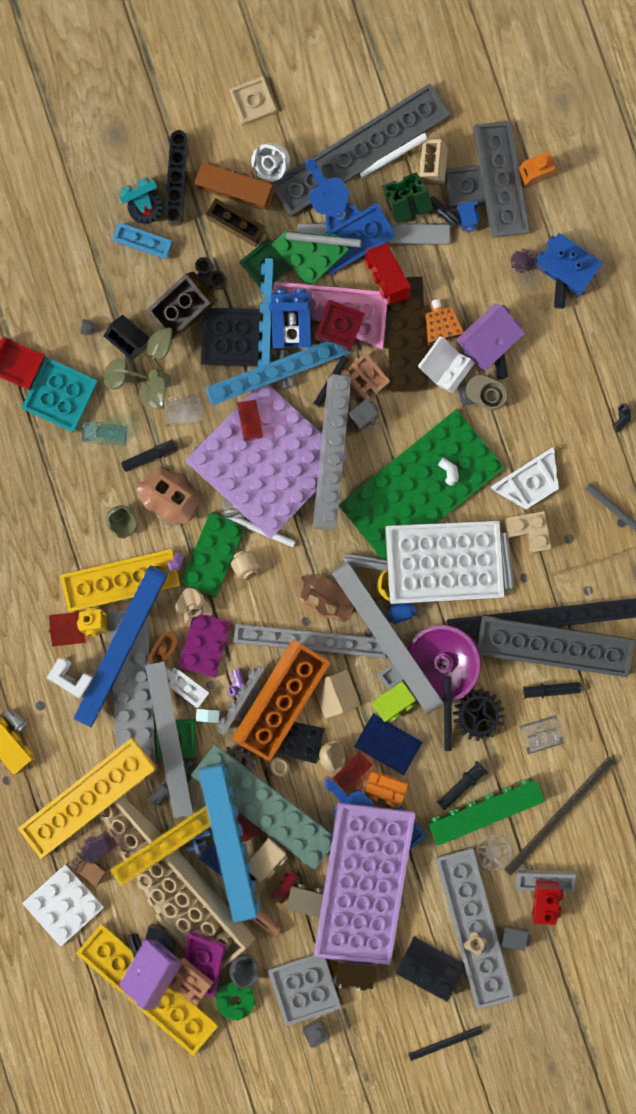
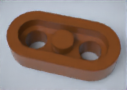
M165 632L160 635L148 655L150 664L159 663L155 660L157 654L162 656L160 662L167 663L178 645V638L174 633ZM167 638L172 640L171 645H166L165 640Z

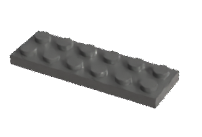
M511 121L475 124L473 129L491 237L528 234L529 226Z

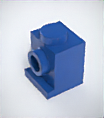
M477 201L458 205L457 212L460 218L461 231L466 230L467 233L478 230L477 222H480L478 210L475 211L478 205Z

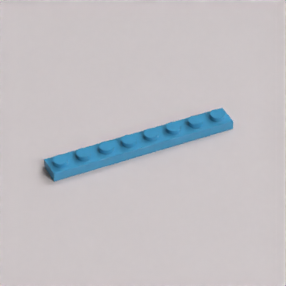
M326 341L205 387L213 406L350 352L343 350L342 346Z

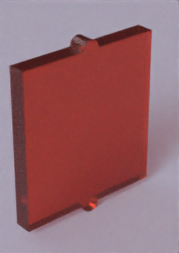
M79 612L49 615V633H51L52 647L86 643L85 634L80 632L77 626Z

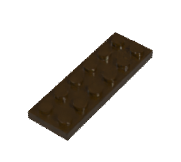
M422 276L406 277L411 286L410 298L391 305L387 302L386 319L391 393L429 390L428 376L418 367L427 354Z

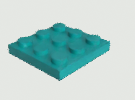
M45 357L21 409L74 433L98 381Z

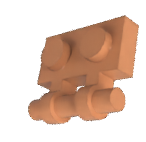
M366 353L351 364V367L355 370L353 374H350L347 370L341 373L342 376L351 377L350 386L356 391V396L359 399L362 398L363 401L371 399L367 394L370 389L376 395L390 383V380ZM359 376L366 383L363 388L356 381Z
M183 958L180 961L182 964L170 985L174 991H179L185 996L186 1001H191L197 1006L214 982Z

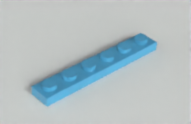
M265 258V263L261 264V275H265L264 283L261 282V294H264V302H260V313H263V321L259 322V332H263V338L259 340V351H262V359H258V367L270 363L272 311H269V303L273 293L274 261L269 258Z

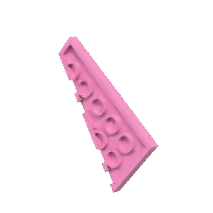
M274 282L273 293H276L277 289H287L288 293H295V289H307V292H311L312 319L321 322L329 300L364 312L365 318L356 338L383 350L387 301L382 298L380 291Z

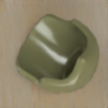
M118 505L107 512V526L116 537L124 539L135 533L138 521L128 507Z

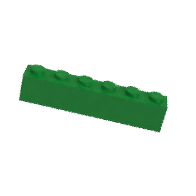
M530 777L520 781L521 785L516 787L509 785L502 788L503 792L499 794L493 792L485 795V799L480 802L476 799L466 803L467 807L463 809L456 807L449 810V814L442 817L439 814L430 818L431 822L428 825L437 846L544 803L545 800L537 780H531Z

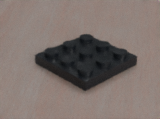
M210 308L205 312L202 320L201 365L258 367L260 309Z

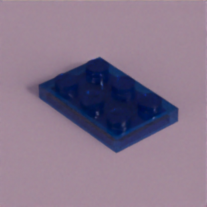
M372 713L354 747L404 776L423 742L388 721L384 722L381 717Z

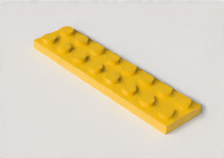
M132 737L22 824L18 830L39 858L42 859L156 770L157 767L135 738Z
M103 923L100 924L76 952V955L192 1056L219 1026L198 1006L194 1005L191 1001H186L185 996L179 991H174L171 985L167 988L156 1009L143 1010L136 1005L137 1002L128 997L119 986L134 960L132 950Z

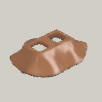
M164 467L156 468L148 478L137 486V491L144 507L159 513L164 521L172 524L190 522L201 500V493L193 488L184 474L169 472ZM160 481H164L170 486L165 494L155 490ZM177 491L185 495V499L180 505L171 500Z
M306 574L300 577L301 589L299 597L303 604L313 608L321 618H331L342 623L349 620L355 607L339 584L320 574ZM309 595L318 598L317 605L308 601ZM326 604L335 608L334 614L325 610Z

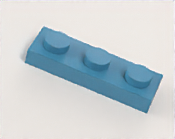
M118 222L112 239L113 242L167 260L173 243L171 240Z

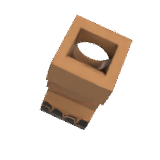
M76 852L68 865L75 872L89 880L95 887L108 871L80 852Z

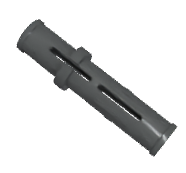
M191 759L184 764L186 777L197 768ZM167 781L164 784L161 783L160 787L147 798L154 807L166 796H170Z

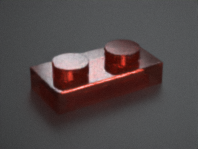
M256 400L237 402L243 441L263 438Z
M359 751L332 779L346 792L373 765Z

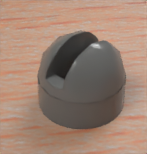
M83 319L80 334H92L95 330L94 323Z

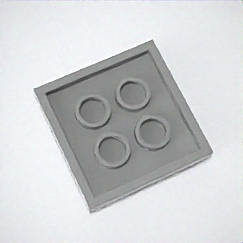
M313 954L268 969L285 1026L341 1009L326 958L315 957Z

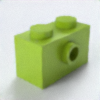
M402 680L375 699L371 704L384 722L388 719L392 722L400 716L399 712L405 708L408 711L415 706L416 703L414 701L417 698L406 682Z

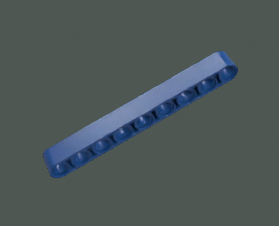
M152 565L147 569L76 711L74 720L90 728L95 723L168 573Z

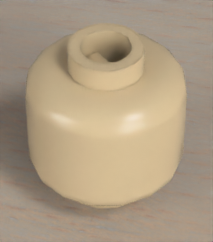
M240 551L233 556L234 559L231 562V567L239 579L247 581L258 574L259 564L251 552Z

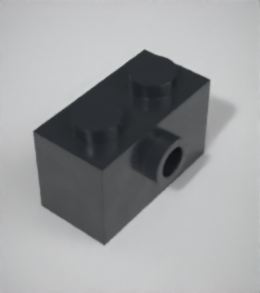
M123 314L110 323L103 335L131 361L145 351L150 338Z

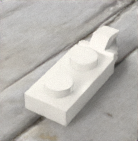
M166 667L169 687L198 708L209 692L180 670L174 668L171 671Z

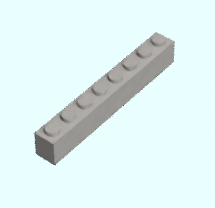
M332 374L327 380L313 529L333 531L337 528L351 377Z

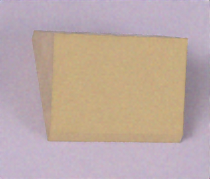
M348 670L321 679L314 689L325 719L361 705Z

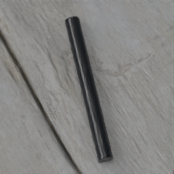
M450 676L444 677L445 751L452 750V677Z
M481 1026L411 1052L408 1054L409 1058L413 1061L483 1034Z

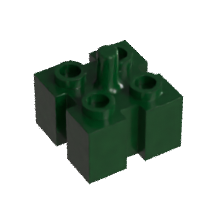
M417 172L403 177V181H393L381 186L386 204L397 223L408 220L415 221L416 213L423 215L433 210L429 192L424 183L422 184V180Z

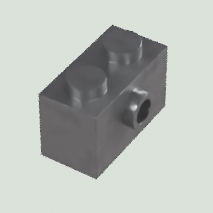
M366 399L348 413V419L360 433L365 428L369 429L377 423L379 409L373 401L369 402Z

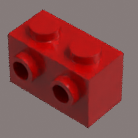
M535 880L532 907L533 924L557 925V919L561 918L559 902L563 901L564 894L563 889H560L559 881Z

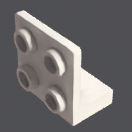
M440 336L418 367L438 387L453 393L475 362L458 353L445 338Z

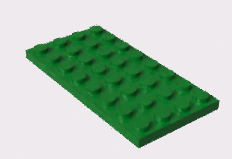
M455 409L339 504V508L379 557L388 560L386 526L437 524L505 467L458 410ZM443 457L457 467L459 479L453 486L448 485L445 481L447 471L438 466Z

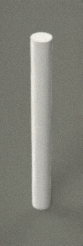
M425 132L360 173L361 177L368 176L428 140Z
M225 511L223 518L266 536L251 521ZM276 533L272 538L290 547H294L296 540Z

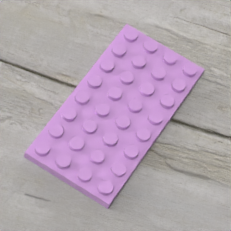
M338 802L314 950L315 957L391 965L415 818L414 811Z

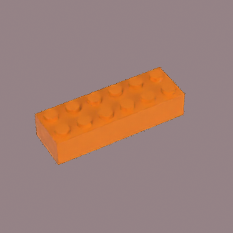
M292 639L232 739L270 762L331 662Z

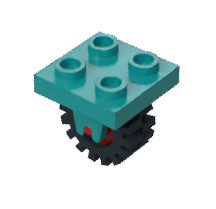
M146 176L138 180V184L133 187L127 185L121 188L118 196L122 204L128 202V212L133 220L137 223L151 224L161 215L162 202L159 196L154 191H151L157 188L154 180Z

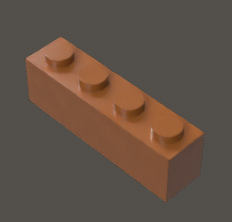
M212 162L208 164L201 163L194 182L199 190L267 212L275 193L272 183L268 180L261 179L259 181L247 173L240 175L231 168L221 169Z

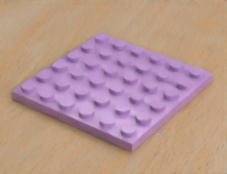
M265 385L255 389L185 462L271 540L317 490L322 433L273 388ZM345 454L343 456V463L348 458Z

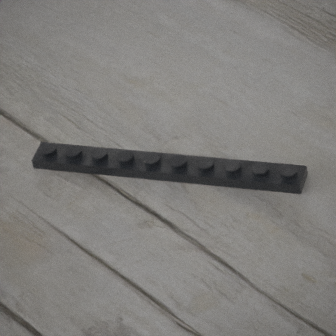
M636 598L446 620L447 625L460 628L470 636L479 635L482 616L553 627L636 618Z

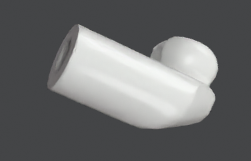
M443 457L438 466L447 471L445 481L448 485L453 486L459 479L457 467Z

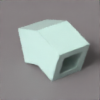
M197 709L196 721L219 723L220 711Z

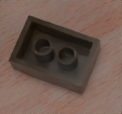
M193 271L182 276L146 311L161 329L171 328L172 339H175L183 334L218 300Z

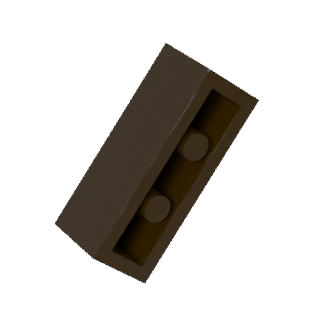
M217 198L214 199L206 213L207 220L254 247H257L266 232L264 225Z

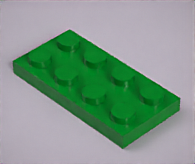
M209 513L180 583L217 597L245 527Z

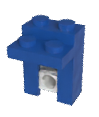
M277 289L276 293L271 294V302L269 303V311H272L273 348L299 346V348L312 347L311 292H307V289H295V293H288L287 289ZM285 311H287V312H288V311H298L299 325L296 324V322H297V321H296V318H297V317H296L295 314H297V313L288 312V313H289V315H287V316H288V319H287V320H288V323H287L288 325L286 326V312H285ZM291 328L297 331L295 339L288 336V330Z

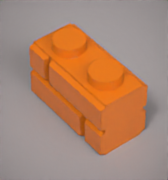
M371 770L364 793L368 794L367 797L378 801V798L386 800L385 804L396 807L397 804L401 805L408 782Z

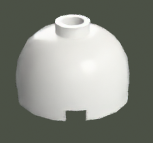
M269 142L262 144L254 150L251 164L253 168L255 167L256 175L259 178L274 182L281 179L288 172L290 156L284 146L279 143Z

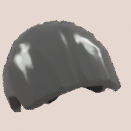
M242 954L231 961L229 966L230 978L238 988L251 987L259 979L257 972L258 964L253 956Z

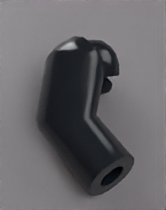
M625 403L618 406L619 420L612 425L618 433L631 421V409Z

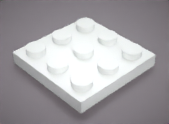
M67 864L22 903L60 947L105 907Z

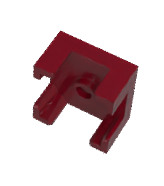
M329 300L315 334V339L321 342L326 340L342 346L343 350L351 353L360 326H362L365 313Z

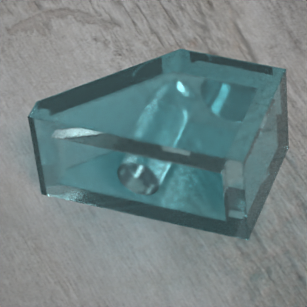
M103 422L83 423L82 442L126 445L127 426Z

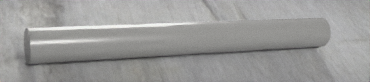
M287 232L286 234L287 240L361 247L362 240L293 232Z

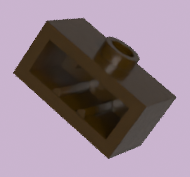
M335 959L332 979L339 988H348L350 986L362 991L373 989L377 966L375 963Z

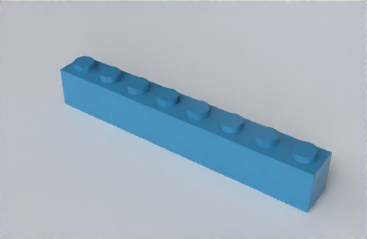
M224 763L201 767L199 769V776L233 922L257 918L260 904L259 900H255L254 897L256 886L254 880L251 881L249 875L252 873L250 862H246L245 858L247 847L245 843H242L241 836L243 835L241 824H238L236 819L239 814L237 806L233 805L232 802L234 791L232 786L228 784L227 779H230L228 767H224Z

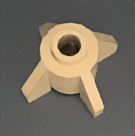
M195 588L185 589L175 605L177 612L184 613L185 624H189L193 619L192 617H197L201 614H213L211 606L204 600L199 590Z

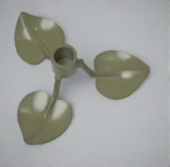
M165 328L155 332L147 342V354L153 356L152 361L158 369L151 370L149 376L126 370L127 362L123 359H115L108 364L104 371L103 382L105 386L111 390L119 389L126 380V374L148 379L147 384L140 390V401L147 407L164 409L165 392L171 383V376L163 372L164 368L158 363L157 359L163 360L168 354L172 340V329Z

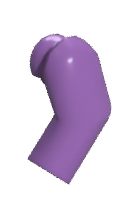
M180 553L175 554L174 560L168 561L169 570H179L185 561V557Z
M240 668L231 671L234 678L233 684L228 689V694L231 697L239 696L238 691L245 684Z

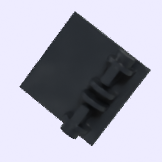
M294 722L281 743L279 755L317 764L324 728Z

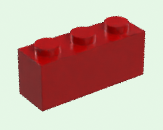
M385 243L366 250L364 264L367 270L370 269L373 282L378 284L382 298L386 299L389 305L410 298L411 286L388 244Z

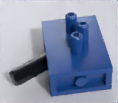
M558 233L556 237L551 236L546 244L549 246L545 252L541 251L535 259L538 262L535 268L556 281L554 308L564 309L566 290L579 297L603 262L561 233Z

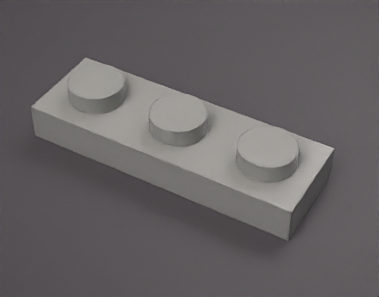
M517 870L516 891H534L535 880L559 881L560 889H563V892H575V871Z

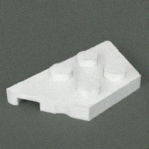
M550 448L490 488L523 509L530 508L559 489L554 448Z

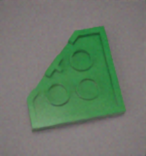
M286 230L272 243L274 248L307 285H313L351 249L349 246L286 239L287 232L340 237L339 234H322L317 232Z

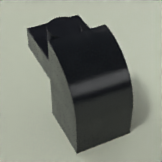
M150 924L145 939L158 940L173 954L175 941L172 935L165 928Z

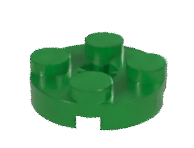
M233 981L226 982L220 987L217 993L216 1006L224 1017L239 1021L247 1017L254 1008L255 996L251 987L238 988ZM238 995L241 1003L233 1005L230 998L231 996L236 997Z

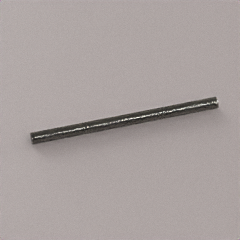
M608 756L505 867L504 870L509 875H512L616 763L611 757Z

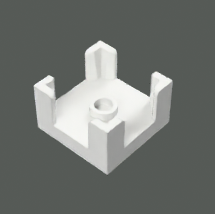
M58 658L46 678L76 697L83 698L94 676L83 674L78 683H76V680L69 675L65 677L72 663L66 658Z

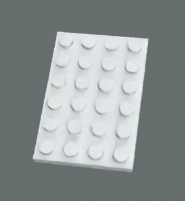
M499 521L386 526L390 604L504 598Z

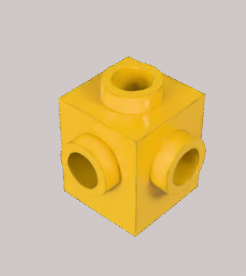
M88 608L84 612H79V619L77 620L79 631L87 637H97L98 634L108 633V614L96 608Z

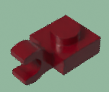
M293 870L289 874L285 872L280 881L283 884L282 887L274 890L271 898L273 899L276 894H281L282 899L280 903L282 904L298 873Z

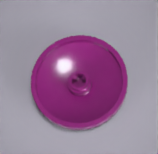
M451 625L431 626L418 633L407 648L443 702L445 676L452 677V701L468 694L479 680L482 669L479 648L471 636L460 628Z

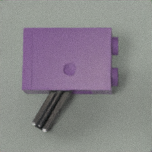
M495 303L456 340L479 368L487 370L494 363L497 379H505L508 377L504 353L525 333L521 330L522 325L519 321L512 319L509 315L511 311L504 304L499 305Z
M138 933L128 935V941L134 960L119 986L128 997L137 1002L136 1005L143 1010L156 1009L182 963L158 940L145 939L144 943L141 944Z

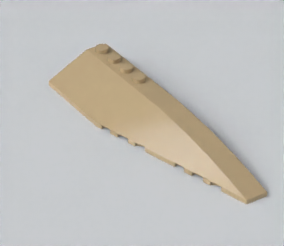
M123 796L98 814L100 820H104L109 829L107 832L110 837L115 839L117 843L116 848L123 860H126L162 836ZM175 850L136 876L137 884L140 890L143 889L147 895V902L150 907L153 906L157 913L155 916L184 951L190 931L225 943L223 969L255 940V937L241 921L233 922L231 910L178 850Z

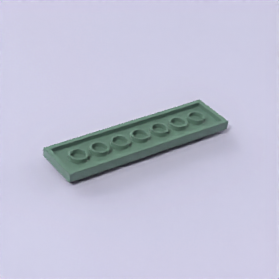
M214 744L191 776L201 783L199 769L201 767L224 763V767H228L230 779H227L228 784L232 786L234 791L232 802L233 805L237 806L238 812L315 870L331 849L333 833Z

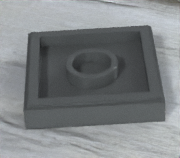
M480 166L446 169L445 177L449 208L477 201L478 205L486 204Z

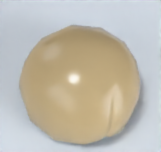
M332 741L322 746L319 753L322 766L332 772L340 770V767L345 765V752L341 743Z

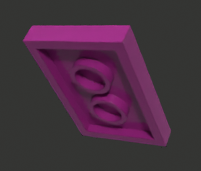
M201 614L197 617H192L193 619L191 620L178 667L216 677L231 622Z
M190 931L187 936L184 958L214 982L205 994L214 998L217 995L226 944Z

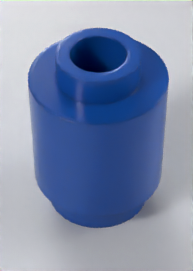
M413 603L393 604L388 606L389 610L386 611L389 622L393 621L394 624L412 619V616L416 615Z

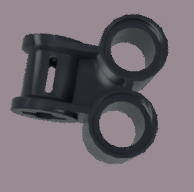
M207 257L197 259L195 263V268L198 272L197 276L209 290L212 287L216 290L224 289L228 282L224 273L218 270L214 271V265ZM202 263H209L207 271L200 270ZM216 276L223 277V281L219 285H215L213 282Z

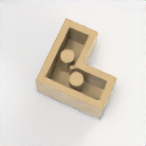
M544 511L504 519L508 538L527 535L530 554L551 550Z

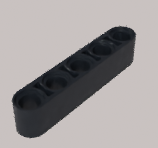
M175 130L170 136L165 217L172 226L180 225L184 218L189 143L186 133L182 130ZM181 137L184 139V142L176 144L175 140ZM176 156L183 157L180 163L173 161ZM174 175L182 176L178 182L173 181L172 177ZM178 193L181 196L178 200L174 201L171 199L172 194ZM172 212L179 213L176 219H171L169 216Z

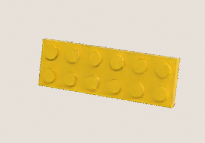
M168 549L60 575L68 612L133 598L150 565L168 573L160 591L180 587L178 571H170L168 567V561L174 560L173 550Z

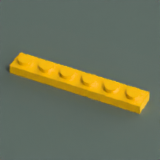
M207 806L112 868L110 871L119 885L122 887L211 827Z

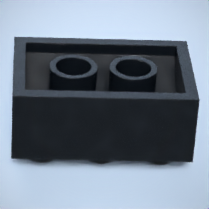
M413 936L395 972L398 976L448 1003L458 984L464 964Z

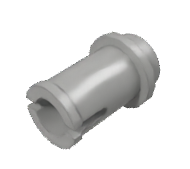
M10 708L3 715L14 727V731L20 733L28 725L26 720H23L13 708Z

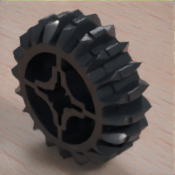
M482 689L478 690V695L475 694L474 690H471L472 696L469 697L466 694V700L458 699L462 703L461 706L458 704L454 705L455 708L459 709V712H453V715L459 716V718L453 720L454 723L460 722L456 729L464 728L461 735L464 736L469 732L468 739L470 740L475 735V740L479 741L480 735H482L485 741L487 740V733L493 738L494 734L491 731L494 730L499 733L500 730L496 725L503 726L504 724L499 721V718H505V715H499V712L504 711V707H497L501 704V700L494 702L496 695L493 694L489 698L490 691L488 690L485 692V695H482ZM482 699L476 709L466 707L472 700ZM487 701L493 707L494 718L488 716L485 712ZM480 709L482 710L481 714L488 719L479 718L480 720L476 721V716L470 713V711L478 712ZM463 712L471 715V728L465 724ZM482 721L492 723L487 729L476 731Z

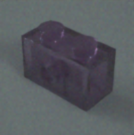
M103 832L96 838L92 835L84 841L86 845L80 848L82 851L80 854L86 863L90 862L92 865L112 851L115 846L106 833Z

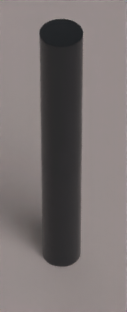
M343 355L331 375H340L349 360L346 356ZM327 381L313 402L317 407H320L326 397Z

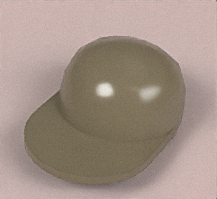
M474 376L466 385L468 398L487 410H499L507 401V390L504 385L487 376Z

